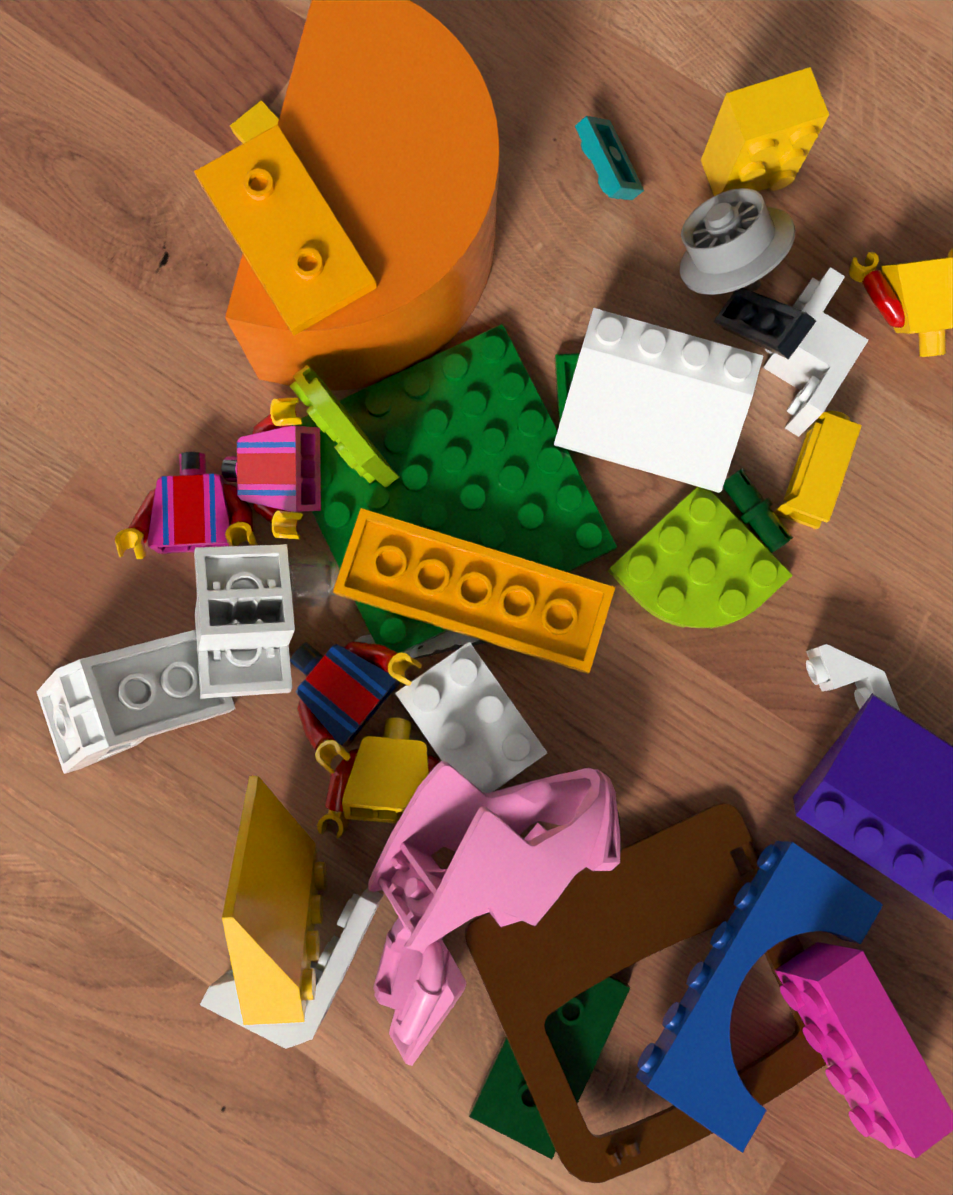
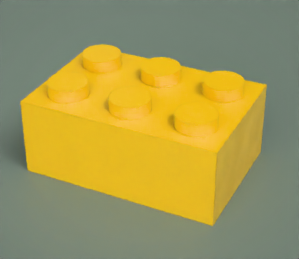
M811 67L726 93L701 158L702 166L714 196L740 188H748L755 191L770 188L775 191L785 188L794 181L829 117V112Z

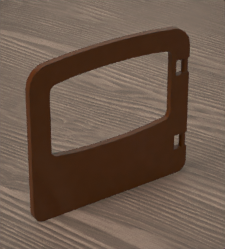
M720 803L713 805L620 849V863L612 871H592L585 867L574 876L560 897L536 926L519 921L500 927L490 912L472 920L465 930L466 945L558 1158L569 1174L582 1182L603 1183L659 1160L713 1134L709 1129L674 1105L616 1130L601 1135L592 1134L587 1128L549 1041L544 1024L545 1019L550 1013L609 976L680 941L718 927L725 921H729L736 909L734 900L737 893L746 883L752 882L760 869L757 866L759 856L752 843L753 840L741 814L731 804ZM742 846L752 870L740 875L730 851ZM797 935L777 943L764 953L779 987L783 984L775 969L804 951ZM790 1006L789 1008L796 1023L793 1035L765 1055L737 1071L750 1095L762 1106L826 1065L821 1053L814 1050L803 1034L805 1024L798 1011L793 1010Z

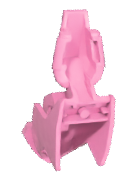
M441 761L418 786L391 832L368 883V889L372 892L383 890L398 915V919L392 929L387 933L373 989L375 991L374 996L379 1004L395 1009L389 1035L406 1064L413 1066L466 987V980L442 940L446 934L473 917L490 912L500 927L519 921L536 926L578 872L585 867L592 871H612L620 863V817L617 809L615 789L606 774L597 769L584 768L490 793H483L448 762ZM538 821L561 825L551 830H546L537 823L525 839L520 836L524 830ZM442 847L456 852L448 869H440L431 857L432 854Z

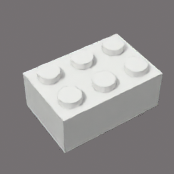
M470 642L413 680L410 686H405L395 693L440 759L448 762L483 793L495 791L547 754L545 748Z

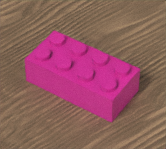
M816 942L775 969L783 984L780 986L783 998L793 1010L798 1011L805 1024L803 1034L814 1050L821 1053L828 1066L825 1070L828 1080L840 1094L844 1095L851 1108L848 1112L850 1120L863 1136H870L882 1142L889 1149H897L916 1159L953 1131V1112L862 950Z

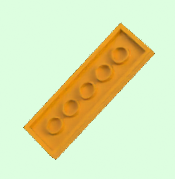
M362 508L360 509L333 589V593L587 674L590 673L615 591V587Z

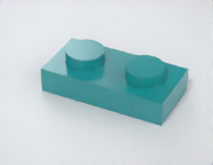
M585 116L575 125L581 139L582 151L592 161L599 176L598 184L602 191L609 198L633 200L644 191L643 186L611 121Z

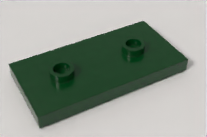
M612 976L575 996L550 1013L545 1019L544 1027L577 1104L630 991L628 984ZM505 1035L470 1109L469 1117L552 1160L556 1152Z

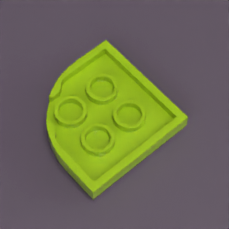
M308 364L293 375L295 382L290 385L291 389L304 405L309 407L306 412L324 433L326 432L333 441L338 443L335 449L352 469L354 468L369 483L376 479L385 488L399 478L332 391Z
M696 487L608 570L636 602L653 616L683 628L711 629L732 624L754 612L793 576L710 490Z

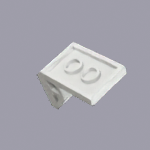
M196 630L79 659L56 669L37 691L64 774L82 769L132 748L148 737L230 713L236 709L232 697L200 699Z
M367 888L361 896L353 894L352 898H349L337 922V925L344 928L341 937H332L317 964L311 961L310 969L314 968L316 975L315 1000H307L304 1022L244 1025L233 970L227 971L208 987L200 1005L285 1049L312 1040L328 1012L384 895L377 891L372 892Z

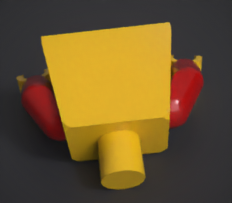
M953 248L948 253V257L881 266L882 272L876 270L879 257L875 252H868L865 259L867 267L860 265L857 258L853 257L849 267L850 277L857 282H862L872 302L888 325L892 326L896 333H918L920 357L946 354L945 329L953 328Z
M388 718L385 721L383 737H364L359 749L349 752L350 759L346 761L343 758L335 767V772L330 776L325 807L329 811L317 824V830L321 835L326 831L328 819H333L338 823L337 839L346 832L348 828L347 819L397 824L418 786L434 767L440 763L436 757L427 755L425 742L409 740L411 723L408 720Z

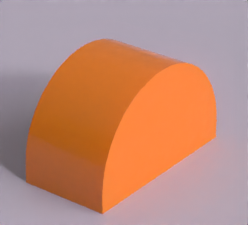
M311 0L278 126L374 277L377 288L293 336L242 253L225 319L258 379L290 386L295 382L293 375L308 364L331 391L373 385L431 358L452 340L476 308L487 284L495 250L499 135L491 96L483 76L472 57L460 41L438 19L421 6L410 0Z

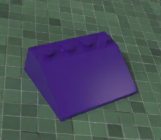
M872 693L793 796L795 815L953 920V746Z

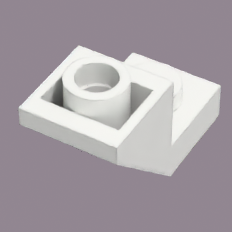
M828 644L806 651L809 658L806 661L808 674L815 685L819 684L822 692L855 682L857 690H855L854 695L859 709H861L873 693L900 711L885 671Z

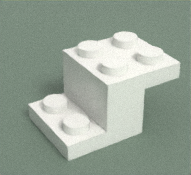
M831 267L821 281L812 277L803 293L793 305L794 308L807 312L816 320V323L788 360L765 349L771 356L763 368L800 390L787 409V412L792 417L785 429L798 437L825 411L868 342V339L823 312L845 278L844 275Z
M287 544L195 547L194 558L197 587L195 626L200 699L290 693L292 690L289 643L294 634L295 625Z

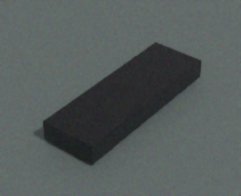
M740 288L733 292L716 316L714 322L723 330L789 360L814 326L816 320L807 312L745 288Z

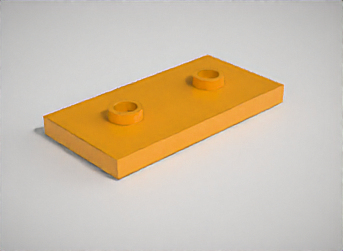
M278 124L194 171L197 180L293 336L377 288L374 277Z

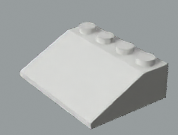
M593 308L554 445L720 493L753 397L763 355Z

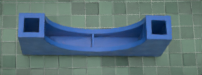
M776 841L775 844L768 845L761 853L757 861V866L760 869L752 882L746 883L737 893L734 900L735 911L728 922L721 923L715 930L710 944L713 946L704 962H698L691 970L686 982L689 988L680 1003H673L667 1010L662 1021V1026L665 1028L656 1043H650L642 1052L638 1060V1068L640 1070L635 1076L652 1091L742 1153L767 1111L750 1095L743 1085L731 1052V1014L736 995L745 976L765 952L777 943L797 934L823 931L833 934L841 940L861 944L883 906L882 903L794 842Z

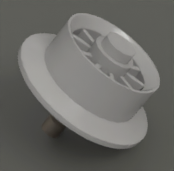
M733 189L708 199L689 215L681 230V238L687 249L680 263V275L684 284L692 291L701 294H722L743 287L750 291H756L761 286L760 278L772 271L785 258L793 245L796 230L792 218L781 209L767 207L762 195L753 189Z

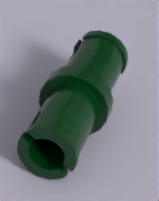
M741 468L725 480L723 488L743 515L740 519L744 524L749 522L771 553L794 538L771 509L772 501L769 497L763 498L745 473L744 468Z

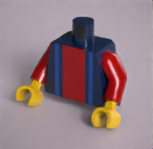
M353 641L342 647L335 643L325 656L307 642L302 644L292 655L290 663L307 676L295 692L301 698L297 710L305 736L316 751V761L331 774L335 772L331 768V761L334 756L340 754L348 761L350 754L342 746L348 747L400 682L406 686L412 684L410 680L405 678L406 669L411 665L421 668L422 664L406 653H397L381 644Z

